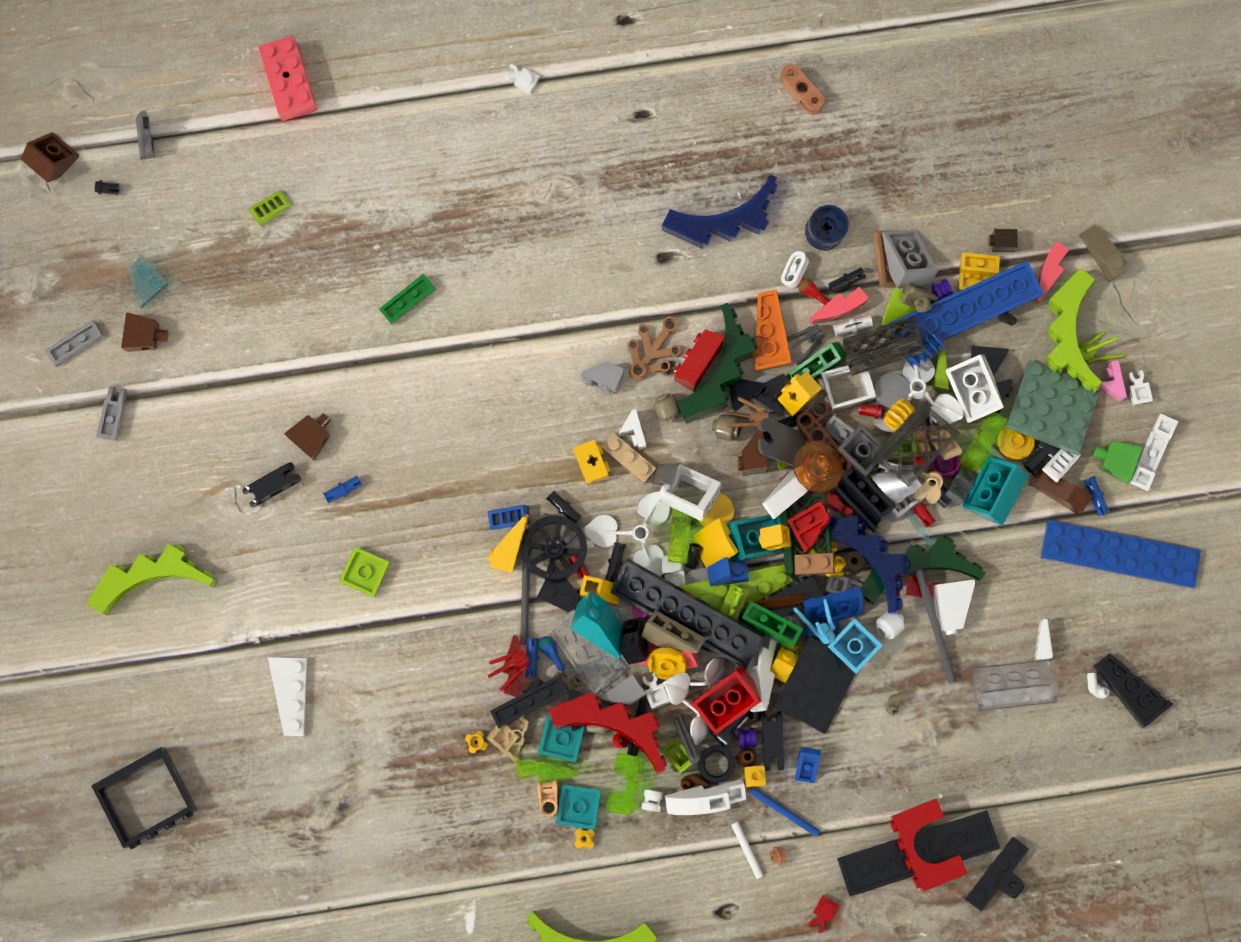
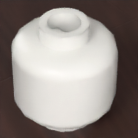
M886 611L876 621L877 633L884 639L895 638L905 628L904 617L899 612Z

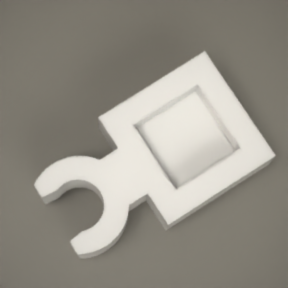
M510 64L509 67L514 73L508 74L505 72V78L516 80L514 86L531 94L540 77L525 68L520 72L515 65Z
M1142 370L1138 372V379L1133 377L1132 372L1128 374L1129 381L1133 383V386L1128 387L1133 406L1153 401L1149 382L1143 383L1142 381L1144 379Z
M652 673L654 680L648 682L644 676L643 682L650 688L645 690L652 710L669 704L670 700L663 683L657 685L658 677L655 676V673Z

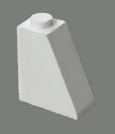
M975 580L932 586L937 619L941 632L945 631L946 635L956 634L957 629H963Z

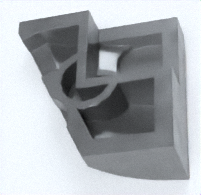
M141 111L136 117L140 159L155 158L154 142L150 134L149 116L147 111Z
M913 466L905 467L902 470L891 469L888 472H874L871 474L880 492L894 506L921 488L925 482Z

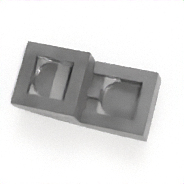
M658 464L651 483L672 485L678 467L674 464Z
M961 464L958 472L953 476L945 495L958 505H961L965 501L969 489L974 485L977 474Z
M843 576L829 577L825 592L839 593L850 588H861L863 583Z

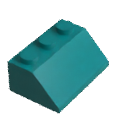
M988 456L962 507L987 521L1003 526L1029 475L1016 464Z

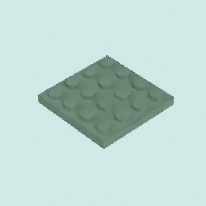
M1029 360L1005 428L1078 455L1101 387L1096 393L1092 390L1088 391L1083 387L1082 382L1078 378L1074 379L1063 372L1060 374L1058 371L1055 372L1047 366Z

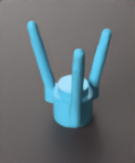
M824 599L823 602L828 625L816 622L817 629L795 607L794 611L813 631L814 635L819 637L823 644H828L835 639L833 632L835 626L832 622L827 599Z

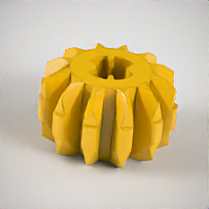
M901 399L889 409L885 415L884 422L889 429L896 433L902 431L914 417L915 408L908 401Z

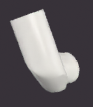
M1087 673L1089 692L1099 699L1108 697L1109 690L1098 684L1097 673Z

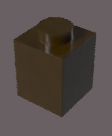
M994 229L992 235H989V246H992V252H1015L1018 248L1017 229Z

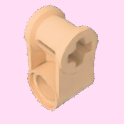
M557 779L547 782L537 780L540 811L546 817H554L558 812ZM547 803H552L555 806L554 811L550 814L544 812V806Z

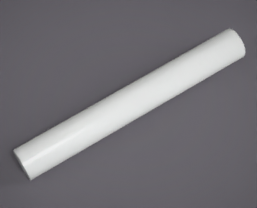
M739 822L731 824L756 879L764 876Z

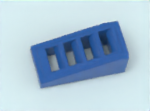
M528 505L488 511L490 530L514 527L520 521V510L522 517L525 514L529 515L527 525L531 524ZM511 512H514L515 522H512ZM503 513H506L507 523L504 522ZM495 514L499 515V525H497Z

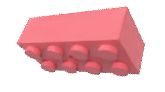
M294 35L258 46L281 120L286 121L318 111Z

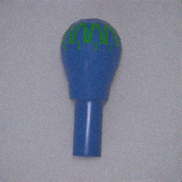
M550 636L542 637L538 643L539 649L549 659H552L558 671H561L565 668V665L558 656L559 653L554 639Z

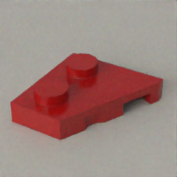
M820 501L787 520L805 553H808L830 522L831 517L823 502Z

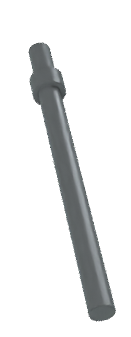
M523 557L520 645L527 644L530 570L527 568Z
M919 569L915 573L941 655L942 669H945L948 681L952 683L956 681L952 668L954 664L952 658H949L923 569Z

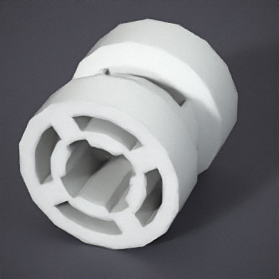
M645 789V801L642 803L641 809L660 812V800L663 799L664 793Z

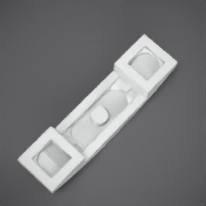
M1159 414L1140 454L1130 484L1146 491L1149 490L1156 474L1155 471L1178 421Z

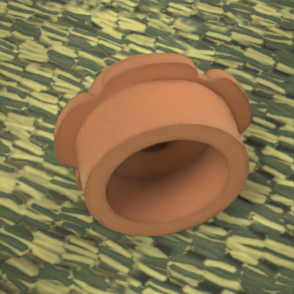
M774 846L770 852V857L773 863L780 866L783 862H786V854L782 847L777 848Z

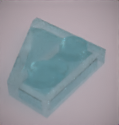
M143 256L128 268L137 297V304L141 309L169 285Z

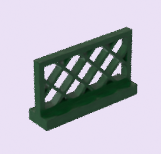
M826 493L801 496L795 501L802 502L805 505L799 513L811 507L810 504L813 500L821 498L827 509ZM793 504L780 514V524L789 527L791 546L783 548L785 571L790 577L798 576L795 575V555H798V552L801 553L800 555L806 554L798 549L797 543L799 541L787 521L794 517V514L797 515L793 511ZM828 523L825 528V534L821 533L826 538L824 546L819 548L817 545H813L820 550L817 554L826 553V548L827 553H832Z

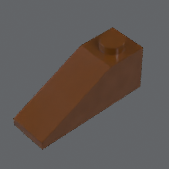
M1042 469L1033 476L1029 485L1077 515L1083 512L1093 496L1062 478L1056 483Z

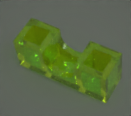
M995 412L986 415L977 433L960 459L961 464L976 472L1007 419Z
M617 753L614 773L625 776L627 787L621 793L609 792L607 812L629 816L630 812L634 813L636 801H632L633 794L638 793L640 782L636 781L637 774L642 773L644 763L640 762L641 757Z

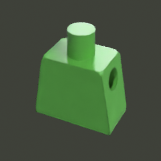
M1111 441L1106 449L1096 445L1092 456L1102 460L1099 467L1100 470L1127 484L1132 479L1143 447Z

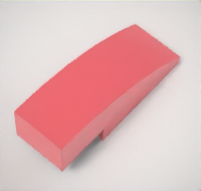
M1056 241L1046 256L1038 276V283L1044 295L1064 270L1058 264L1069 251L1058 241ZM1044 296L1036 299V301L1039 303Z
M860 287L846 298L839 293L811 317L810 322L811 324L825 323L847 316L865 305L869 297Z

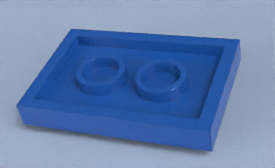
M860 587L803 601L804 616L813 626L816 625V622H819V624L828 622L824 599H827L832 621L863 615V598Z

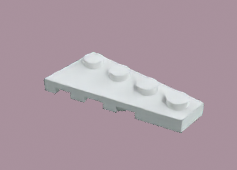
M268 657L284 736H305L308 658Z

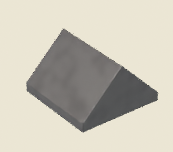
M862 424L837 449L864 477L889 451Z

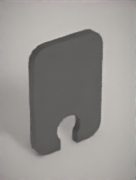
M762 419L759 431L770 433L772 441L769 444L763 439H758L759 452L766 457L789 466L800 467L803 464L805 438L803 433L772 419Z

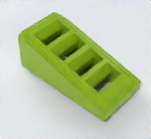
M279 190L256 203L248 210L262 227L292 205L282 191ZM277 198H280L283 202L282 206L277 202ZM271 202L276 205L277 208L275 210L270 205ZM267 206L271 212L267 213L264 207ZM260 210L264 214L262 217L258 214Z
M941 350L937 354L935 374L931 387L934 391L944 393L949 390L948 376L945 371L947 370L945 350Z

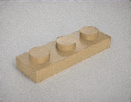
M613 432L601 445L602 450L644 484L656 471V467Z

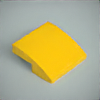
M962 252L958 291L999 274L1000 256Z
M719 517L692 535L694 543L701 545L699 555L706 568L725 557L730 558L739 552L728 536L732 532L722 517Z

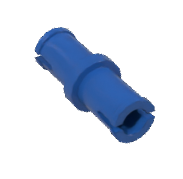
M356 475L344 483H338V486L324 492L323 495L329 504L342 496H348L347 493L363 485Z
M1092 476L1089 479H1085L1084 483L1089 494L1093 495L1090 501H1093L1098 516L1105 515L1104 513H1109L1110 510L1104 500V492H1101L1095 479L1096 477Z
M526 638V656L530 664L526 665L525 677H537V660L540 658L538 656L539 638H533V643L532 638Z

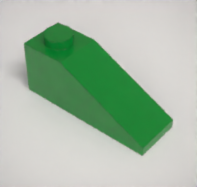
M833 342L787 373V376L791 380L797 374L801 376L808 372L815 380L820 377L822 372L835 368L849 357L839 342Z
M752 601L742 616L744 621L792 651L803 632V628Z

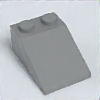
M917 231L883 232L882 237L889 272L896 287L904 288L908 283L914 284L915 287L931 286L938 269Z

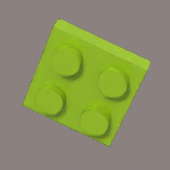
M354 547L338 582L374 598L390 562Z

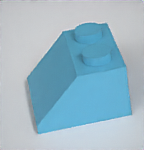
M854 618L827 647L857 674L883 645Z

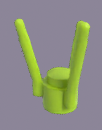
M1102 331L1086 343L1081 344L1079 349L1084 361L1090 364L1096 361L1125 357V354L1094 357L1097 355L1096 349L1118 340L1119 337L1115 336L1094 346L1092 343L1105 335V331Z

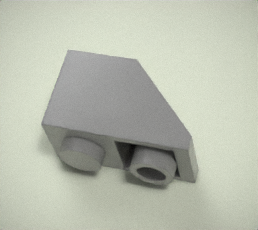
M605 362L582 371L580 378L588 386L593 387V385L601 387L600 390L605 393H616L623 378L624 369Z
M626 674L618 680V685L615 687L610 685L601 691L603 695L600 697L606 702H622L623 705L630 706L644 697L646 693L633 674L631 676Z

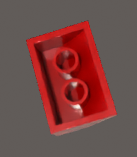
M706 329L702 334L699 332L693 341L696 344L692 349L689 348L683 357L685 361L682 365L678 364L673 372L675 374L674 381L694 392L724 346L725 336Z
M741 664L699 695L691 704L716 735L759 704L761 699L754 680Z

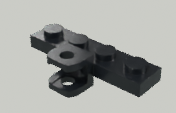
M1012 837L965 900L982 913L999 889L1007 896L1016 899L1024 889V884L1013 871L1027 854L1029 848ZM1012 884L1017 885L1015 889L1010 888Z

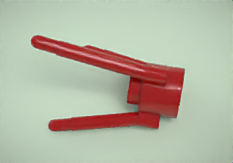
M523 650L519 652L514 651L511 654L489 661V664L492 665L510 659L508 664L490 673L488 678L503 672L511 666L515 670L519 668L500 687V691H503L527 669L526 665L530 664Z

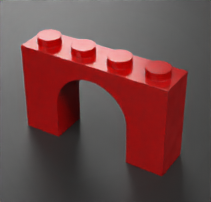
M937 798L890 816L892 820L889 821L892 831L898 834L899 839L897 843L900 850L905 851L907 858L904 860L908 870L912 869L915 877L912 880L916 889L920 888V891L924 892L968 874L960 855L952 856L937 863H927L917 855L914 849V837L917 831L926 824L944 818Z

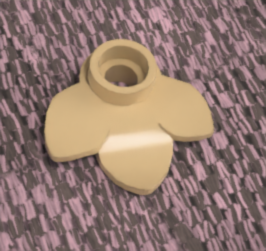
M917 470L925 482L921 488L910 496L915 499L926 497L930 504L936 503L942 494L940 488L943 484V477L937 471L926 473L922 470Z

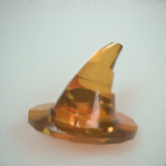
M810 442L803 445L795 454L793 461L794 474L798 482L806 489L813 492H827L840 482L843 473L842 461L838 453L830 445L822 442Z

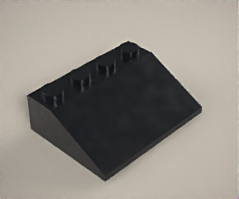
M809 636L773 708L826 734L855 673L827 645Z

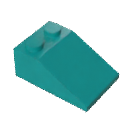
M771 515L733 521L727 524L732 532L728 536L739 551L730 557V561H750L783 552V548L772 551L764 549L759 542L760 529L779 525L780 515L774 519Z
M589 591L577 604L570 629L619 659L621 657L619 645L622 624L606 600Z

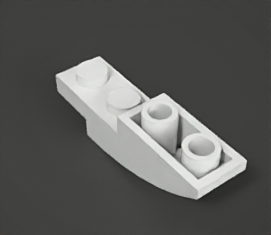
M767 635L763 637L746 669L754 680L761 699L759 704L750 709L751 712L767 710L775 674L770 672L776 642Z
M742 779L704 789L701 785L665 795L667 813L674 815H699L730 809V804L746 800L745 786Z

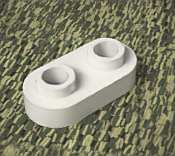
M796 251L790 256L782 273L781 281L788 288H794L799 285L808 266L809 259L802 251Z

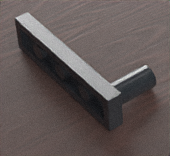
M559 675L492 709L490 712L498 729H501L569 694L562 677Z

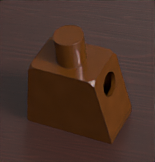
M126 312L121 348L126 352L156 350L157 341H168V330H159V323L154 319Z
M324 413L316 421L310 415H307L286 431L284 435L314 461L330 437L329 432L324 428L330 423L331 419Z

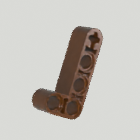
M818 400L798 415L796 426L836 475H843L850 470L851 463L837 451L838 445L818 422L829 413L828 403L824 400ZM816 405L824 407L823 414H818L815 411ZM805 416L809 419L810 423L808 426L801 424V417ZM814 431L821 433L822 438L820 441L813 439L812 434ZM826 446L833 448L834 453L832 456L825 454L824 449ZM838 455L839 458L832 462L831 460ZM843 462L845 464L844 469L839 470L837 467L839 463Z

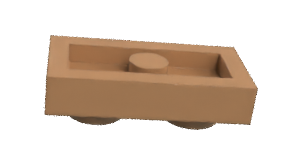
M834 553L795 555V575L835 574Z

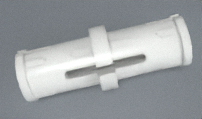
M868 315L855 320L852 318L848 322L833 325V329L837 337L850 332L854 334L857 333V330L873 327L871 316Z

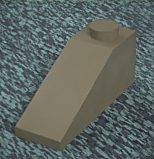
M1096 225L1079 234L1108 282L1121 276L1130 268L1121 252Z
M656 610L647 621L641 636L657 646L698 653L706 641V638Z

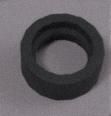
M719 745L710 746L700 755L701 760L698 762V770L707 781L720 783L729 779L733 774L735 758L727 748ZM712 753H721L728 760V768L720 776L711 775L705 768L706 758Z

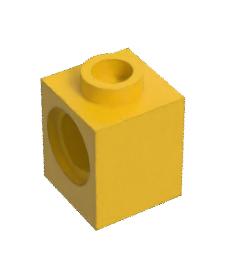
M779 524L760 529L759 542L762 548L772 551L790 547L789 527Z
M764 766L744 767L745 787L766 786Z

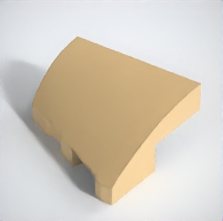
M522 717L501 729H498L496 725L486 739L512 761L518 763L521 745L523 746L524 733L527 731L529 722Z

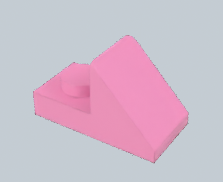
M1119 360L1111 361L1105 370L1107 379H1110V381L1102 382L1101 390L1117 401H1123L1127 396Z

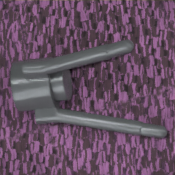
M819 325L809 326L805 330L787 337V340H791L805 334L803 338L788 346V350L806 340L809 343L814 342L796 363L797 366L822 343L821 339L825 337V334Z

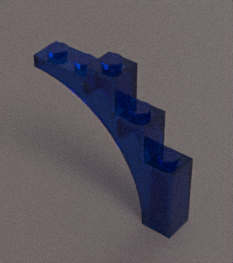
M770 174L766 183L750 200L728 212L709 216H696L669 209L662 224V231L703 249L705 244H709L712 234L731 242L733 237L737 238L740 227L759 235L761 230H766L769 220H767L768 213L764 211L767 210L770 204L768 200L770 194L774 195L777 190V177Z
M858 516L831 517L829 522L831 540L854 548L870 562L883 584L888 613L900 615V610L903 609V600L900 598V590H903V580L900 579V576H908V571L911 569V561L908 559V556L905 554H885L888 550L887 540L881 535H862L865 532V523L862 521V518ZM821 534L818 539L826 538Z

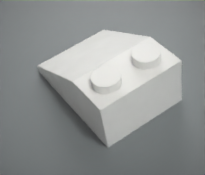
M980 354L945 370L968 423L1004 408L985 355Z

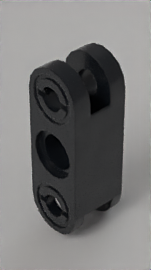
M292 462L287 463L242 489L243 494L253 492L256 497L249 503L252 508L299 483L302 480L299 474H294L288 478L285 477V475L295 469Z
M777 711L776 721H767L766 712H762L763 766L765 771H770V758H777L778 771H783L782 712Z

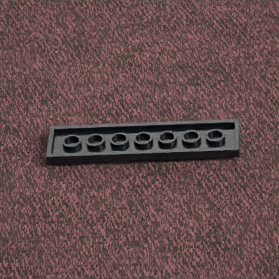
M630 559L625 561L610 592L649 615H652L656 610L706 638L703 646L739 666L742 664L745 669L749 666L764 637L762 633Z
M987 810L917 832L914 837V849L917 855L927 863H937L955 855H960L963 861L1000 849ZM898 839L837 858L849 897L914 876L912 869L908 870L904 859L907 856L905 851L900 850L897 843Z

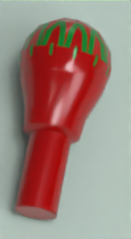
M803 278L800 281L798 289L802 294L813 299L816 298L824 306L830 302L828 298L820 293L812 279Z

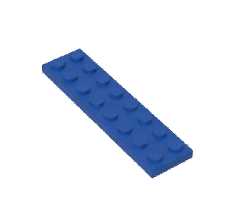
M1027 260L930 304L931 309L926 313L922 314L914 311L889 322L888 326L903 356L902 350L905 349L910 352L908 346L916 347V340L922 343L921 336L928 338V331L936 333L941 341H944L1044 296V293Z
M1047 520L1040 558L1193 589L1196 585L1201 550Z

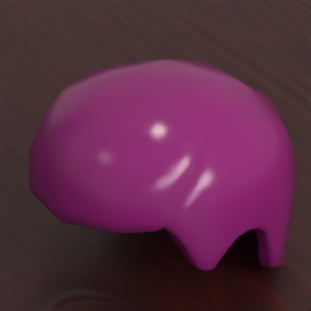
M938 451L930 461L932 471L939 472L943 478L954 476L961 464L959 456L944 460Z

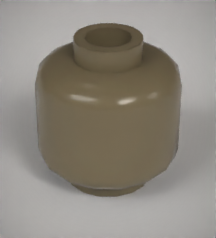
M666 393L655 398L656 402H654L653 408L660 421L666 420L667 423L676 420V415L680 413L676 397Z
M722 414L717 420L713 421L712 431H715L717 438L733 441L736 437L740 436L742 427L724 426L725 423H739L737 417Z

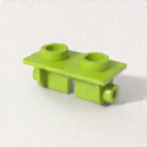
M731 584L721 611L738 620L749 590Z

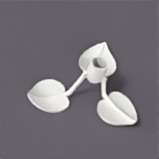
M928 358L927 363L920 360L921 367L913 365L914 371L909 363L906 362L903 368V377L910 383L911 391L908 394L907 401L910 403L912 398L922 399L926 397L930 404L933 405L929 410L930 417L939 425H948L963 418V410L954 397L948 394H940L934 402L930 398L929 393L926 392L925 383L931 381L935 374L933 363ZM884 408L883 418L875 419L873 424L879 430L895 432L889 429L884 422L885 415L889 411Z
M654 492L642 498L638 504V514L645 517L643 525L635 526L632 531H616L618 527L616 520L609 515H601L585 526L584 531L590 541L600 547L613 546L614 542H616V535H632L634 540L641 541L643 549L635 553L633 561L661 577L664 554L657 545L653 544L647 548L645 547V539L649 535L646 526L648 520L654 525L665 522L670 513V506L661 503L662 495L660 492Z
M721 656L712 659L706 666L704 674L706 681L690 682V677L687 673H679L663 682L672 704L678 705L683 702L697 714V717L692 720L690 728L691 736L696 746L706 738L710 727L694 706L684 698L689 694V686L708 685V688L724 678L725 662Z

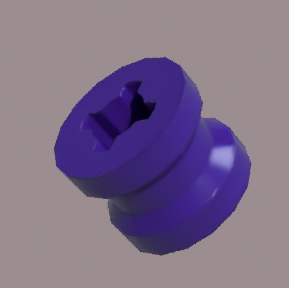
M942 279L938 284H931L932 293L937 295L938 300L953 294L947 279Z
M754 728L746 731L738 729L740 748L745 749L746 746L756 747Z

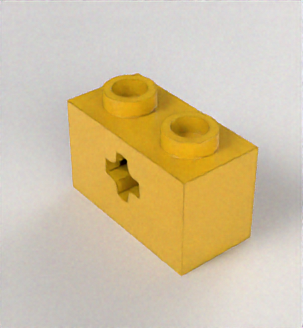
M808 372L801 376L799 374L794 376L790 380L792 384L786 385L781 390L783 394L778 398L792 416L802 410L822 390Z
M591 440L573 447L587 486L609 478L608 472H610L607 461L603 462L601 455L604 453L600 443L596 444L595 440ZM593 458L596 461V465L588 464L590 463L589 459Z

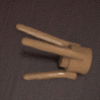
M738 397L739 401L756 410H752L750 415L725 412L726 415L750 419V422H753L725 423V427L759 428L760 421L768 418V412L764 411L765 407L758 406L741 397Z

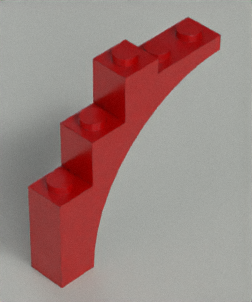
M593 692L549 708L548 713L555 730L574 725H591L615 731L641 749L649 759L657 775L665 772V767L667 766L664 755L660 756L657 748H660L657 737L652 736L658 732L660 724L657 716H653L652 712L629 720V717H631L630 711L622 702L600 710L599 708L602 707L598 696H594Z

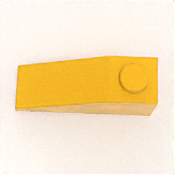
M528 514L521 518L494 550L491 549L488 561H491L490 567L513 573L528 522Z

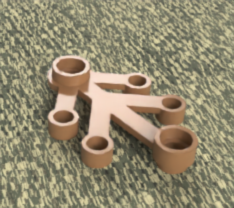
M669 316L664 319L663 329L652 345L649 338V326L646 324L639 326L638 333L642 337L645 355L640 361L638 341L632 339L628 342V349L631 351L633 364L629 367V375L632 379L640 381L647 376V373L658 371L667 373L670 370V363L666 360L661 361L660 364L648 365L651 359L667 356L676 358L680 356L681 348L678 345L658 350L669 333L677 330L678 321L676 318ZM673 323L674 327L668 328L667 324ZM641 328H647L648 331L642 333L640 330ZM636 343L637 347L635 349H632L630 347V344ZM677 348L679 353L673 354L672 349ZM667 364L668 368L664 370L661 368V365ZM639 368L642 370V373L636 374L635 370Z

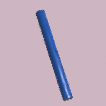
M755 787L751 790V795L815 837L820 832L819 829Z

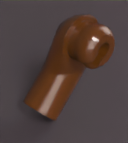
M696 773L684 776L680 783L684 790L701 785L704 789H707L710 784L709 781Z

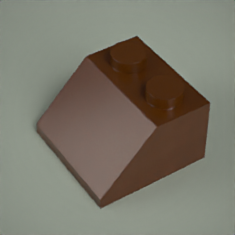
M51 132L28 142L21 160L49 183L60 178L79 158V154Z
M759 429L744 447L741 456H738V471H742L743 476L766 473L768 467L766 456L762 455L758 450V439L764 440L763 432L759 431Z

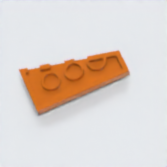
M777 290L758 294L756 328L758 348L755 349L757 353L755 357V372L792 364L790 350L787 349L789 345Z

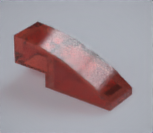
M513 635L507 655L514 651L519 652L522 650L518 636ZM510 659L505 660L504 665L508 664ZM511 666L502 673L509 675V679L519 668L515 670ZM524 671L504 689L503 693L505 695L515 698L520 696Z

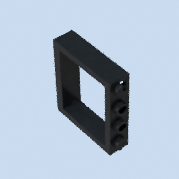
M165 747L154 750L91 785L122 847H130L131 850L140 846V841L145 838L150 840L158 836V831L165 828V830L176 826L175 822L182 818L184 821L194 815L192 812L197 810ZM163 759L187 808L130 839L105 790L152 763Z

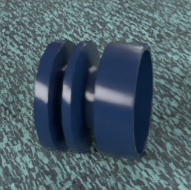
M824 205L817 208L805 225V236L809 244L823 251H828L838 246L848 232L849 221L847 215L835 205ZM825 227L829 231L825 233V230H822V228Z

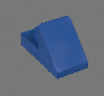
M725 557L707 567L710 586L749 581L746 561L729 563L728 557Z
M801 747L798 754L795 780L814 783L821 750Z

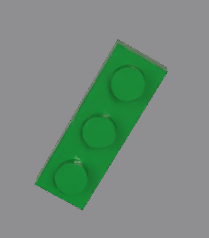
M422 274L380 307L379 310L392 325L436 289L426 276Z

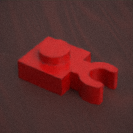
M826 492L827 506L849 518L853 510L843 505L839 501L840 497L834 493L828 494Z
M909 575L906 595L923 598L917 577ZM925 578L930 592V596L934 597L932 586L938 585L940 583L934 582L932 584H928V578Z
M822 895L813 911L817 917L810 921L809 927L812 928L814 923H819L820 929L818 932L822 933L825 928V920L831 923L840 905Z

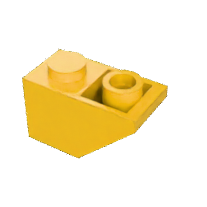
M584 575L580 597H584L589 591H592L606 600L607 603L618 605L619 597L610 593L614 583Z
M797 642L793 651L783 645L781 646L770 669V672L775 674L774 678L786 683L804 646L802 643Z

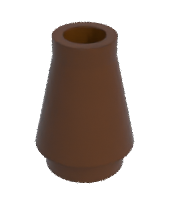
M751 748L741 749L737 754V761L743 767H751L756 762V753ZM748 753L751 756V759L749 761H746L744 759V754Z

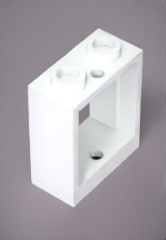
M866 361L822 372L820 379H818V384L824 390L826 396L823 397V400L828 403L830 412L874 401L876 398ZM858 371L865 396L835 404L827 379Z
M680 464L672 485L664 484L661 488V503L703 521L720 494L721 482ZM681 480L706 491L698 506L673 495Z

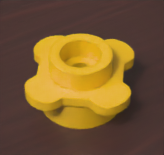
M478 731L476 734L466 736L465 741L468 742L470 753L487 748L483 732Z
M577 829L575 831L577 836L574 843L575 847L593 848L594 831L592 829L588 831Z

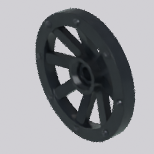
M547 516L537 520L527 529L522 539L521 552L527 568L533 574L545 580L558 581L574 575L582 567L587 555V541L582 529L574 521L562 516ZM556 524L554 539H550L543 528L544 526ZM562 525L570 528L573 532L560 541ZM538 531L544 539V541L546 542V545L535 543L530 540L532 536ZM578 537L580 549L564 548ZM529 548L544 551L545 553L531 560ZM554 548L558 549L556 553L552 552ZM563 555H579L572 566L563 557ZM548 558L550 559L547 571L536 566L540 562ZM556 560H559L566 570L553 572Z

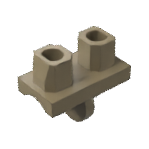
M908 283L902 290L905 294L901 298L902 303L915 307L916 311L922 314L930 310V304L939 299L936 294L930 293L925 288H916L912 283Z

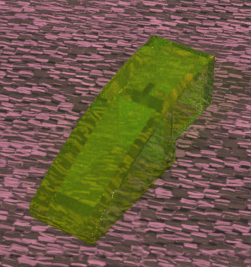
M674 508L672 512L668 562L687 564L691 516Z
M544 758L515 759L518 778L538 775L540 783L578 776L575 767L559 761Z

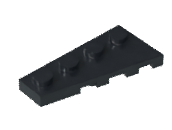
M1110 653L1093 665L1142 728H1145L1173 705L1172 702L1164 699L1157 690L1144 683L1143 679L1129 671L1128 667Z

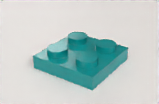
M547 715L538 754L576 763L585 725L575 732L571 730V726L555 730L550 716Z
M562 784L556 824L595 830L601 790Z

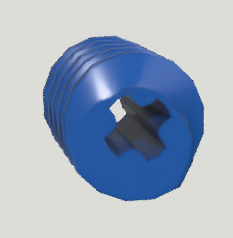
M928 331V338L921 336L922 343L916 340V347L908 346L910 352L905 349L902 350L904 358L914 371L913 365L921 367L920 360L927 363V355L934 358L933 351L939 354V346L946 349L936 333Z

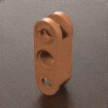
M785 65L782 68L780 77L782 85L808 114H819L824 104L823 95L796 65ZM804 87L807 91L800 92L798 88Z

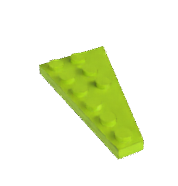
M781 563L748 571L749 581L732 584L749 590L742 608L744 610L747 608L748 602L761 600L793 580L786 574L785 565ZM705 579L699 582L681 584L678 587L721 610L731 584L710 586L709 579Z

